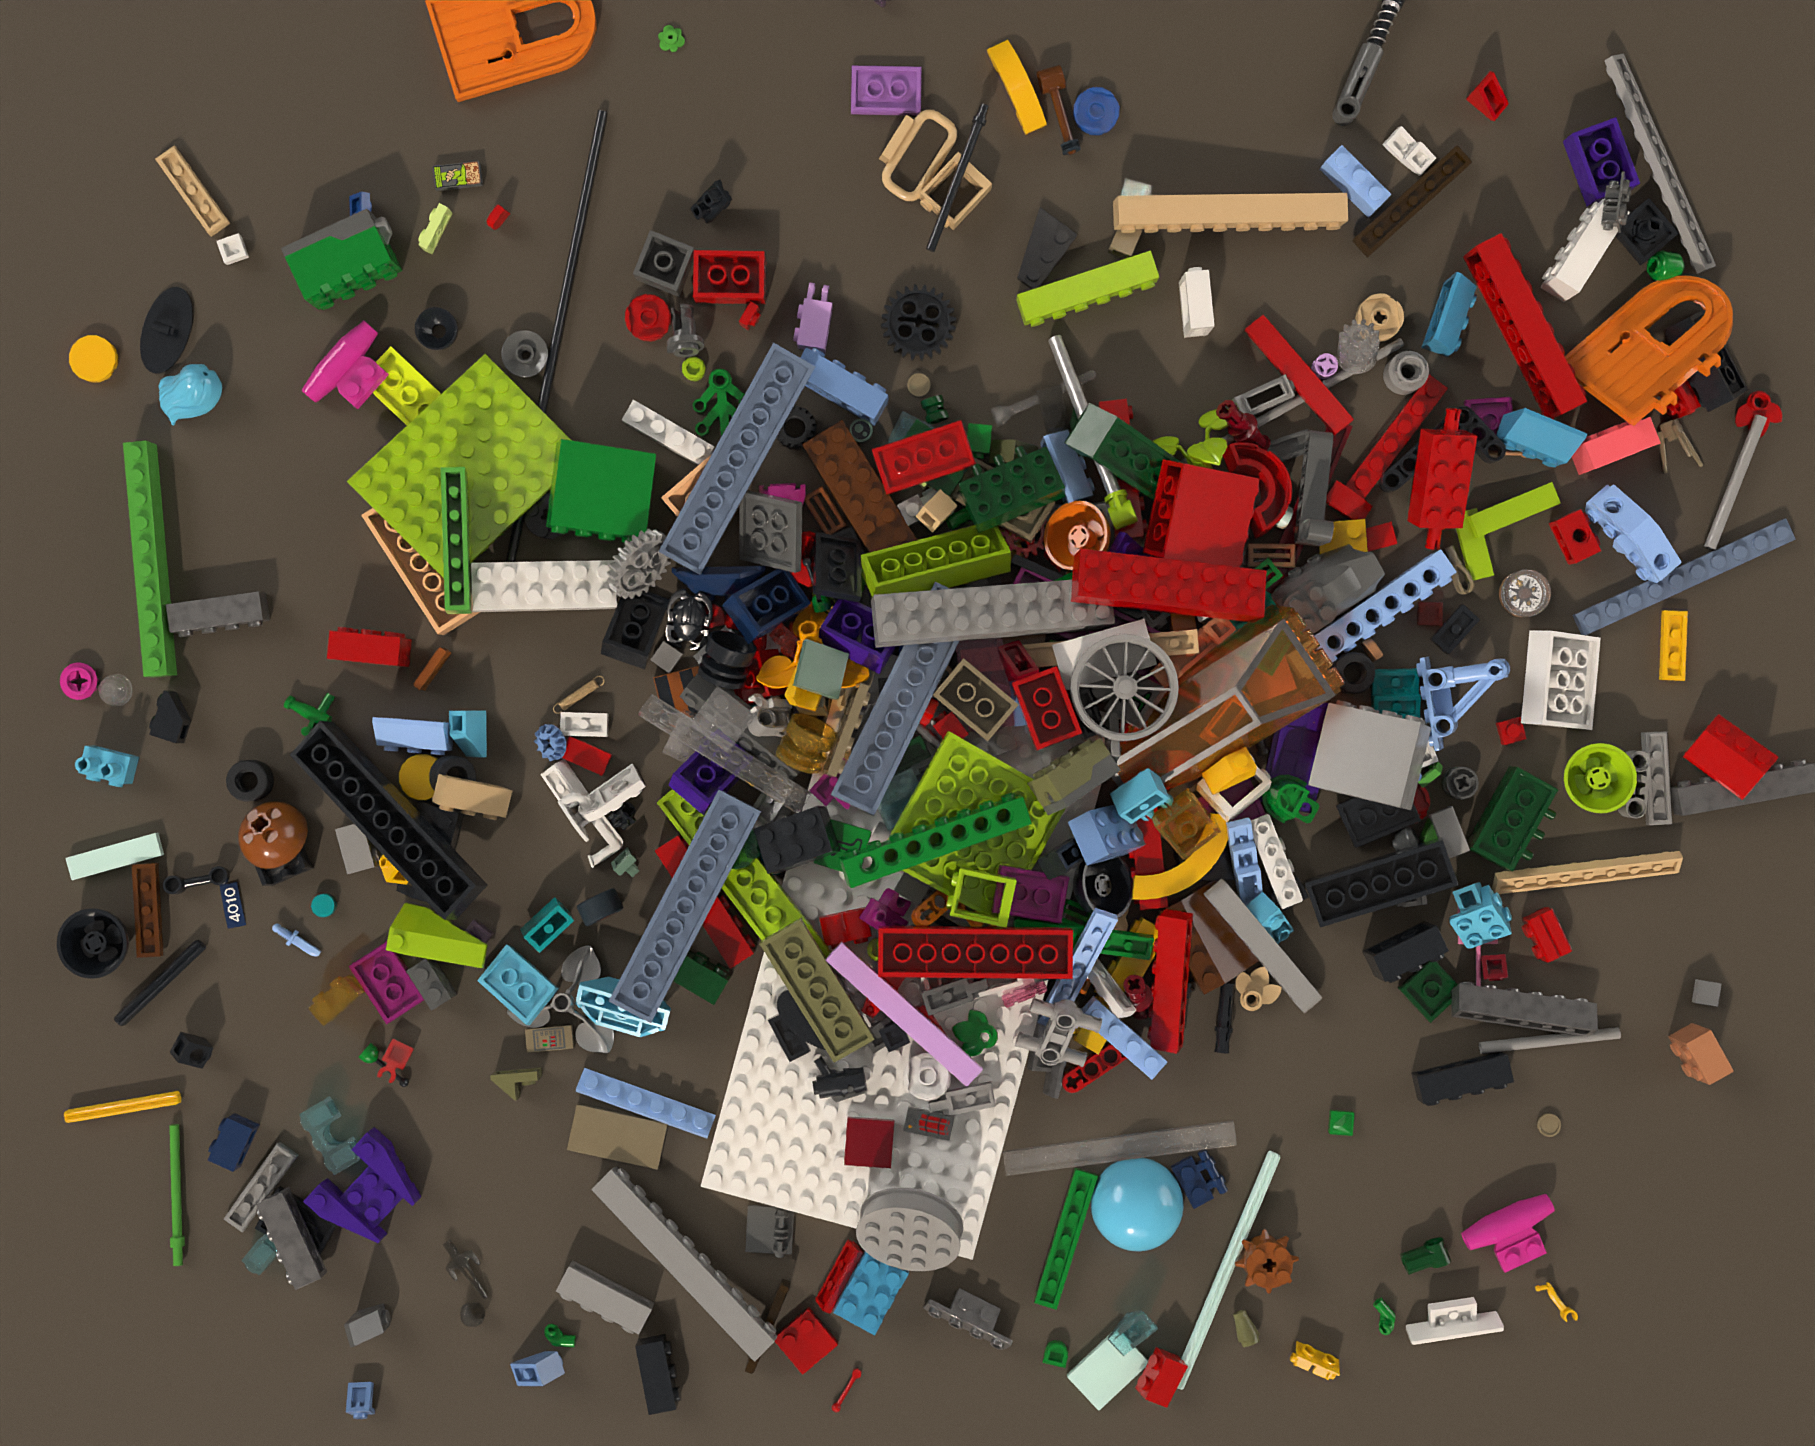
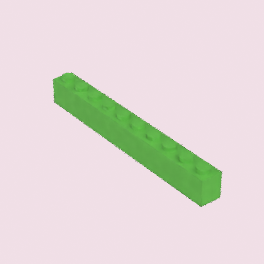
M149 441L123 443L143 676H177L174 633L169 631L166 604H171L157 444Z

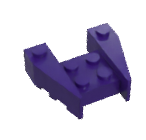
M373 1127L351 1149L368 1167L343 1193L326 1178L303 1202L319 1217L379 1243L388 1234L379 1226L381 1221L403 1198L413 1206L421 1198V1195L414 1182H411L407 1175L403 1162L396 1155L392 1142L378 1129Z

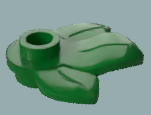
M970 1010L968 1021L959 1022L952 1027L955 1037L963 1042L961 1049L970 1057L979 1055L984 1048L994 1046L998 1040L997 1030L988 1024L986 1015L978 1010ZM983 1032L989 1034L988 1041L982 1038Z

